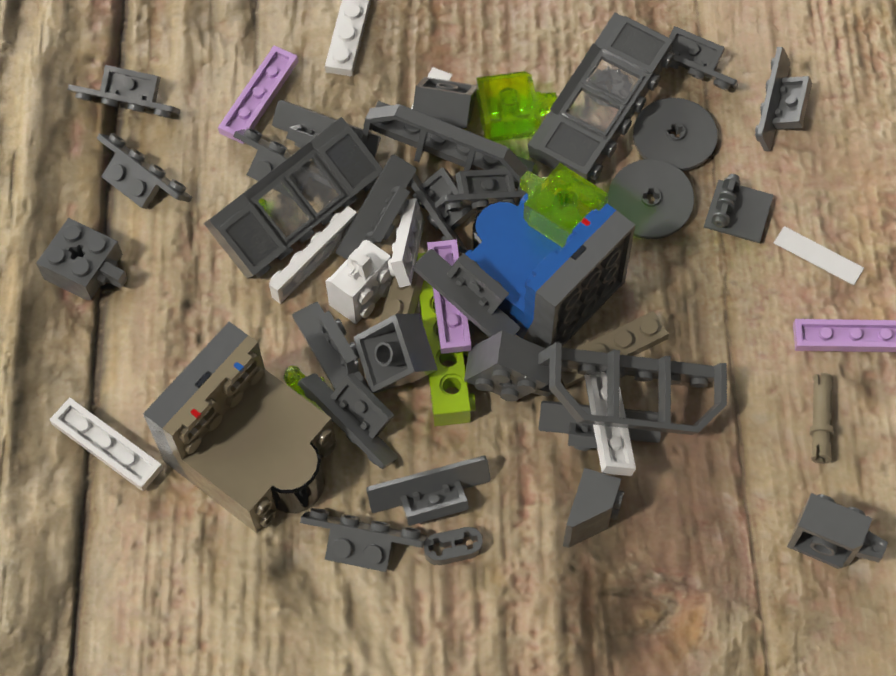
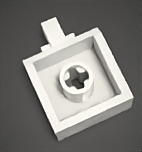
M364 240L338 270L325 281L329 305L354 324H357L362 318H367L372 313L375 303L381 297L385 298L388 295L392 280L388 266L391 256L372 242Z

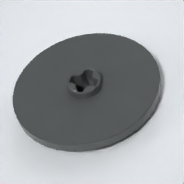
M665 98L652 102L639 113L634 123L633 140L636 149L644 159L662 160L676 166L681 171H688L702 165L714 152L717 143V127L711 115L695 102L682 98ZM671 131H675V133L677 135H680V137H675L674 134H670Z
M644 159L628 164L616 174L609 187L608 204L635 224V237L661 239L676 233L686 224L693 210L694 192L686 175L676 166L662 160ZM648 194L653 195L655 199L653 204L648 203Z

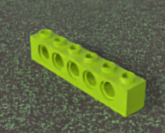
M418 253L416 262H417L425 253ZM424 280L419 296L421 320L438 369L428 375L434 427L470 423L471 412L476 411L474 393L468 394L467 384L470 383L464 381L466 371L464 357H468V351L441 354L433 287ZM447 360L455 362L450 367L444 366L441 363ZM450 387H454L459 390L455 394H448L445 392V390Z

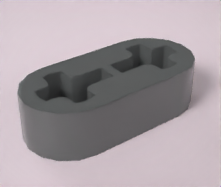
M472 527L433 534L425 541L424 556L433 565H444L472 559L481 553L483 546L482 535L477 529ZM464 537H470L471 541H477L473 543L472 549H467L466 545H459L464 543ZM436 543H439L441 548H445L442 550L441 556H437L435 551H431Z

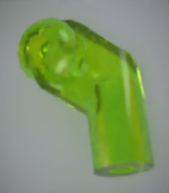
M289 366L286 368L283 377L285 383L298 394L305 395L304 391L298 386V382L306 376L300 371L299 367Z

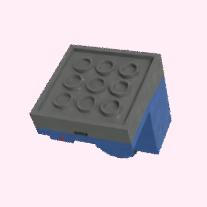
M538 186L532 193L528 192L522 197L519 206L512 202L498 201L481 209L473 223L472 250H468L465 254L471 260L477 262L481 269L498 281L509 293L499 309L519 325L520 330L516 333L517 336L543 348H547L556 342L562 343L563 347L625 283L635 224L609 204H606L600 211L597 209L591 210L582 219Z

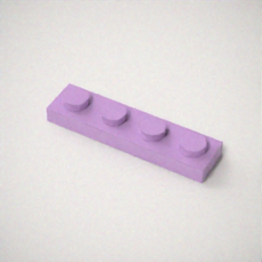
M273 46L218 126L219 134L244 144V142L233 137L235 131L246 130V128L254 129L298 64V56Z
M457 239L427 242V249H433L451 266L459 258ZM433 288L441 354L471 351L468 318Z
M795 319L793 323L795 351L896 352V320Z

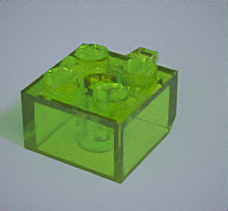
M526 71L477 77L476 98L484 138L491 141H502L534 136L541 125V116L549 113L550 108L557 99L556 92L541 93L535 91L532 74Z
M559 163L548 177L544 176L541 178L527 170L520 178V188L528 193V200L524 203V220L530 227L562 248L565 246L572 230L591 210L597 209L600 211L608 202L609 194L562 163Z

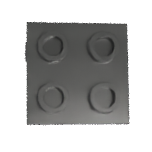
M729 174L724 181L718 179L704 228L760 243L774 195L741 186L740 178L736 174Z

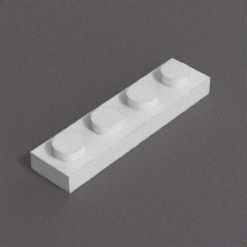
M342 0L325 63L326 73L346 76L353 75L371 0Z
M417 198L408 199V206L400 215V225L396 228V242L392 244V259L388 261L390 274L392 277L396 276L399 287L410 286L412 283L413 266L417 260L425 221Z
M348 206L341 213H336L329 225L322 232H317L303 251L295 253L290 263L282 271L279 270L272 276L269 287L274 300L281 304L339 246L357 215L356 211Z
M596 372L593 375H584L591 414L607 416L606 373ZM619 385V418H626ZM593 425L602 473L632 476L636 466L628 428Z
M70 397L49 419L53 426L143 492L163 470L161 463Z

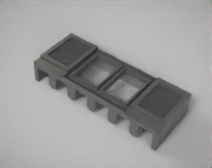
M615 12L528 143L529 156L585 187L589 185L592 179L596 180L603 169L601 164L605 158H610L614 154L618 145L616 141L621 134L625 135L632 124L630 119L635 112L639 113L646 102L645 96L648 91H654L661 78L659 74L663 68L668 69L675 56L672 53L673 40Z
M340 117L203 224L246 278L254 275L259 278L271 269L269 263L276 257L282 260L293 251L291 245L297 240L303 243L315 234L312 228L321 222L324 226L330 222L337 208L341 205L344 209L358 199L355 195L362 189L365 192L370 190L383 169L351 126L346 123L343 117Z

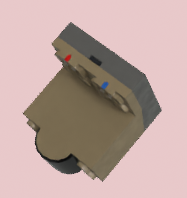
M230 321L143 413L164 462L256 533L262 526L267 527L273 521L277 509L285 513L305 511L319 500L324 491L325 477L321 458H327L336 446L332 418L268 372L264 367L258 342Z

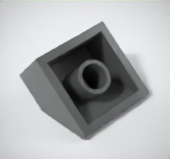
M424 77L416 85L413 110L461 129L467 128L471 121L478 85Z
M419 313L395 314L353 337L372 393H378L417 381L438 370Z
M584 468L566 524L564 547L570 548L607 530L610 519L617 520L625 492L619 490L620 478Z

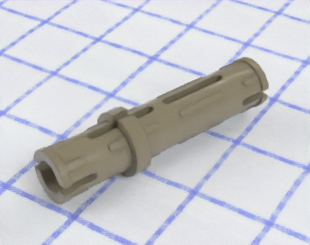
M821 373V380L819 379V374L813 376V425L810 427V435L813 437L811 460L819 464H824V457L826 463L832 461L831 438L835 435V429L832 426L833 376L828 373Z

